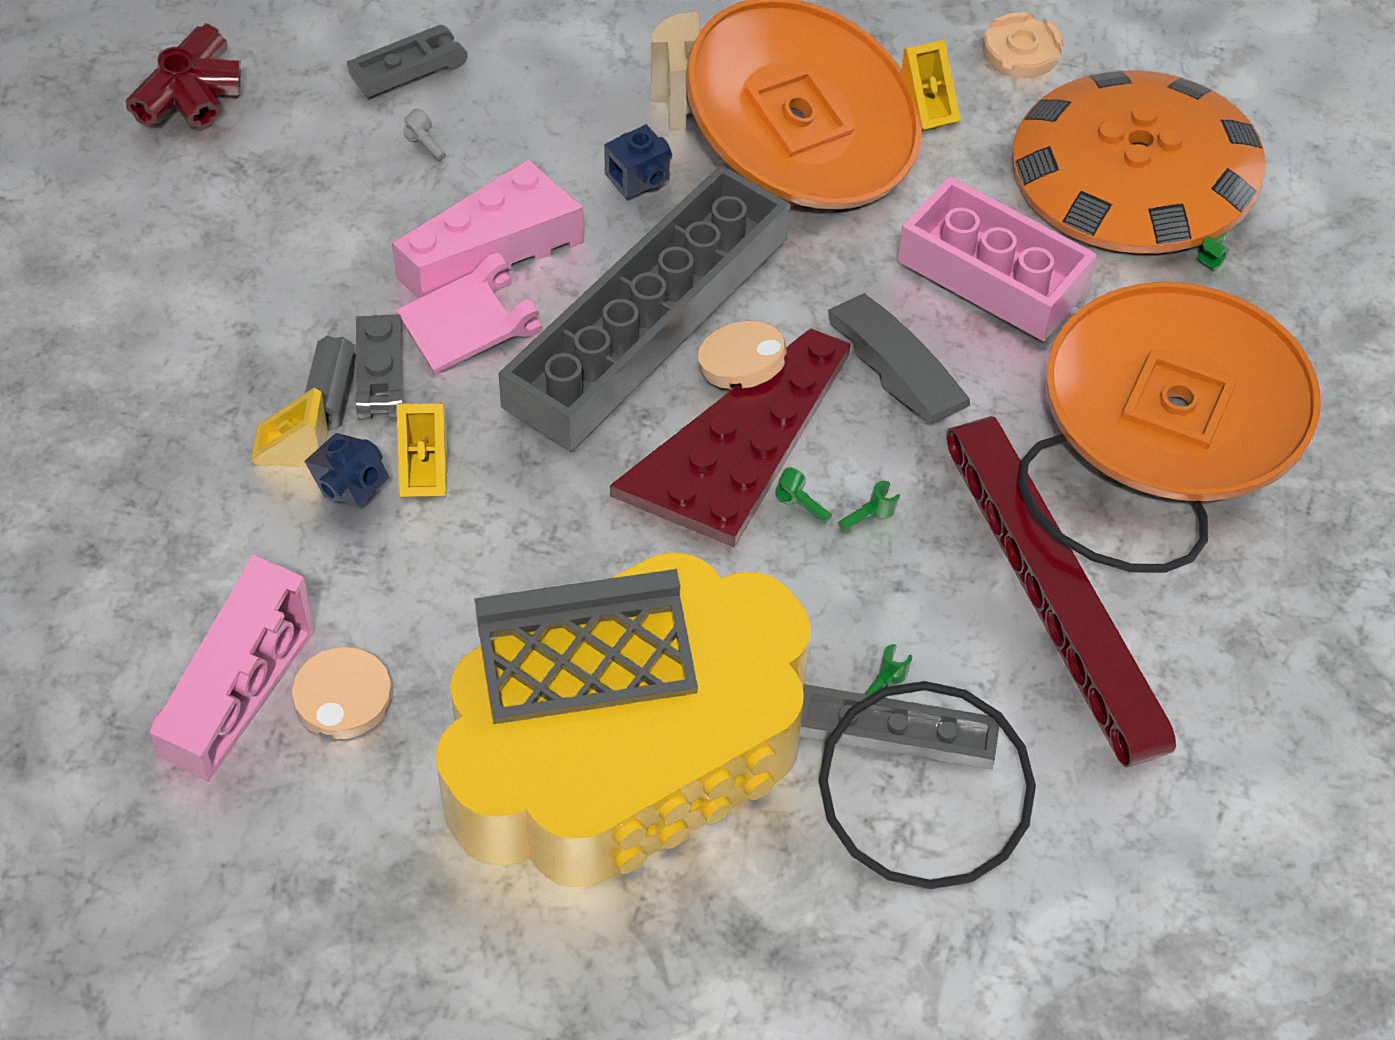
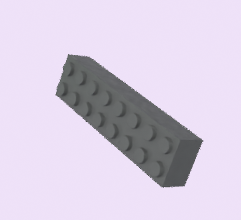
M723 165L718 166L498 373L501 408L572 452L788 239L790 203Z

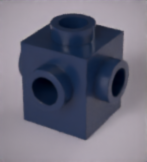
M647 124L631 132H626L620 137L604 144L605 175L627 199L650 188L658 187L670 179L671 148L668 142L663 137H658Z
M335 433L304 461L324 497L333 502L340 501L357 507L370 500L376 494L377 489L390 478L381 462L383 459L382 453L374 443L367 439L362 440L340 433Z

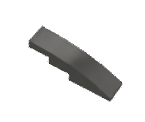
M863 293L828 309L830 325L852 339L855 345L856 356L880 372L883 389L932 424L970 406L969 397L940 361L908 328L868 295Z

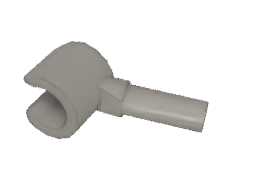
M415 108L404 118L406 124L403 131L405 138L412 142L418 140L438 161L443 160L446 156L445 152L430 137V134L426 132L432 126L429 116L423 110Z

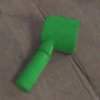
M1229 231L1215 239L1207 236L1203 241L1204 249L1197 259L1213 270L1218 269L1229 253V248L1222 244Z
M787 467L783 471L775 489L777 499L784 504L798 503L826 524L832 517V514L810 498V495L802 491L806 484V478L803 473L795 468Z
M879 481L873 488L869 502L838 521L840 529L845 531L873 515L879 518L891 517L896 510L900 494L892 498H885L890 482Z
M891 644L887 646L882 656L879 674L864 694L872 695L887 687L890 683L903 682L908 676L912 655L910 654L904 662H895L892 659L897 645Z

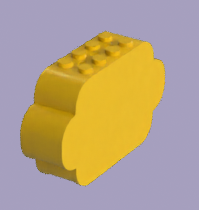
M663 553L652 556L612 578L677 569L680 583V599L698 685L697 693L493 724L481 646L468 653L458 663L452 674L450 691L454 722L442 734L436 750V764L443 814L447 826L460 846L470 856L486 864L508 866L531 859L536 868L546 878L557 884L574 888L590 887L600 884L620 872L627 874L636 870L651 854L662 848L671 849L678 846L689 836L690 832L706 823L715 824L728 816L733 807L747 799L757 800L765 796L774 787L775 783L782 780L791 771L798 755L804 699L803 686L806 679L811 632L808 614L801 603L782 582L766 574L739 572L721 578L708 563L689 554ZM671 611L649 614L641 627L663 641L674 627ZM637 616L628 618L634 621ZM613 620L599 622L590 634L613 648L627 629ZM581 624L578 626L583 629L586 624ZM560 627L549 629L540 642L562 656L576 636ZM536 631L527 632V633H528L529 635L533 636V634H534ZM513 635L500 636L491 640L492 651L509 663L514 660L525 646L523 642ZM633 635L620 654L642 668L656 648ZM675 638V640L671 643L670 646L678 650L677 640ZM583 642L569 661L589 675H592L606 656ZM532 650L518 669L538 683H541L555 664L535 650ZM665 654L662 655L649 672L664 683L684 680L682 666ZM612 662L598 681L613 691L621 690L629 686L635 675ZM495 666L498 680L504 671ZM562 669L547 689L561 698L575 697L584 683ZM511 677L499 692L501 707L522 705L534 691ZM642 681L639 687L647 686L648 684ZM592 689L588 694H595L598 692ZM540 697V699H539L537 702H542V701H547V700L544 699L543 697Z

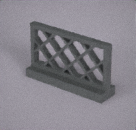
M677 569L474 598L476 622L493 724L696 694L698 691L680 599V583ZM671 611L674 627L663 641L641 627L649 614ZM637 616L634 621L628 618ZM613 620L627 629L613 648L590 634L601 621ZM586 624L583 629L578 625ZM562 627L576 636L562 656L540 642L549 629ZM536 631V632L533 634V636H531V635H529V634L527 633V632ZM513 635L523 642L525 646L514 660L509 663L492 651L491 638ZM633 635L656 648L642 668L620 654ZM675 638L677 640L678 650L670 646L671 643L675 640ZM583 642L606 656L592 675H589L569 661ZM532 650H535L555 664L541 683H538L518 669ZM665 654L682 666L684 680L664 683L649 672L662 655ZM612 662L635 675V678L626 689L613 691L598 681ZM495 666L504 671L498 680ZM562 669L584 683L575 697L561 698L547 689ZM511 677L534 691L522 705L501 707L499 692ZM642 681L648 684L647 686L639 687ZM592 689L598 692L595 694H588ZM540 697H543L544 699L547 700V701L537 702V701L540 699Z

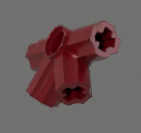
M207 23L203 26H197L178 47L166 48L160 52L157 57L158 67L126 99V108L134 116L136 122L147 127L151 124L157 125L174 106H176L188 126H195L199 130L212 126L215 119L221 115V105L213 94L240 95L241 61L219 59L227 51V40L222 37L217 28Z

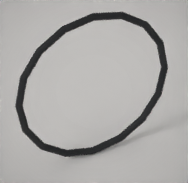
M1060 434L1038 441L1020 461L1018 487L1031 515L1057 541L1093 562L1127 572L1167 573L1194 562L1208 542V515L1200 501H1190L1199 517V540L1188 555L1165 564L1129 563L1095 553L1064 535L1038 509L1027 486L1030 462L1042 449L1068 442L1065 436Z
M927 681L884 687L849 708L826 741L818 779L827 822L849 854L888 881L925 889L972 883L1008 860L1030 826L1036 789L1026 745L1000 711L965 689ZM924 690L962 698L995 719L1018 751L1026 782L1021 822L1001 853L970 873L931 880L890 871L860 851L835 816L828 784L835 744L857 714L887 696Z

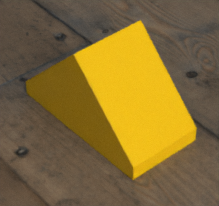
M945 39L904 48L901 71L921 116L922 130L961 121Z
M315 387L257 425L251 462L261 466L307 468L304 461L323 445L328 438V426L322 392Z
M397 403L399 497L446 496L448 435L444 403Z

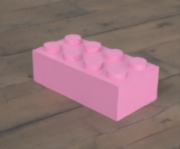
M951 176L904 223L901 230L898 253L899 263L1043 342L1089 290L1097 254Z

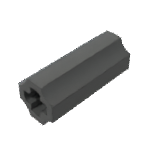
M325 336L317 342L305 390L306 393L315 387L322 392L329 431L341 423L356 359L355 345L344 337Z

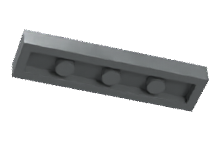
M804 684L800 737L827 741L849 708L871 695ZM884 698L857 714L837 743L993 770L999 725L989 715Z

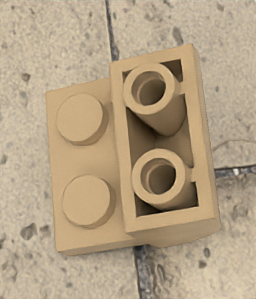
M698 12L680 13L666 18L656 26L651 36V103L667 102L669 132L686 131V114H693L686 89V66L691 47L702 30L699 25Z

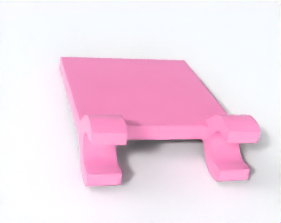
M499 252L487 256L474 272L396 309V313L401 314V322L435 375L511 337H529L542 330V325L536 317L539 315V312L531 299L521 301L507 314L492 291L502 289L511 283V279L505 271L508 268L507 263Z

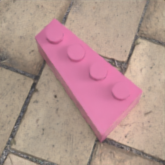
M527 160L392 242L396 278L417 298H421L474 272L479 264L493 253L499 252L507 263L508 268L505 269L507 272L512 270L511 264L531 256H533L535 261L551 255L552 248L568 243L570 248L584 243L583 206Z
M252 555L166 705L157 713L152 722L149 733L159 759L208 782L315 632L304 576Z

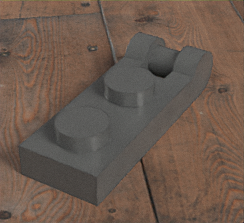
M437 25L347 61L349 75L364 95L369 98L445 66L458 68L466 61L468 54L459 42L454 41V36L447 26Z
M401 314L356 316L357 419L372 418V414L389 413V417H397V403H403Z

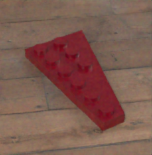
M810 328L786 347L785 364L779 373L769 381L755 387L742 388L741 383L613 482L610 485V497L735 548L847 360L851 344Z

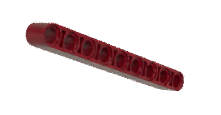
M989 416L949 428L946 434L947 446L957 469L1119 762L1124 767L1129 768L1173 753L1176 749L1173 727L1072 549L1057 541L1031 515L1018 487L1021 460L998 420L994 416ZM1028 474L1027 486L1038 509L1060 530Z

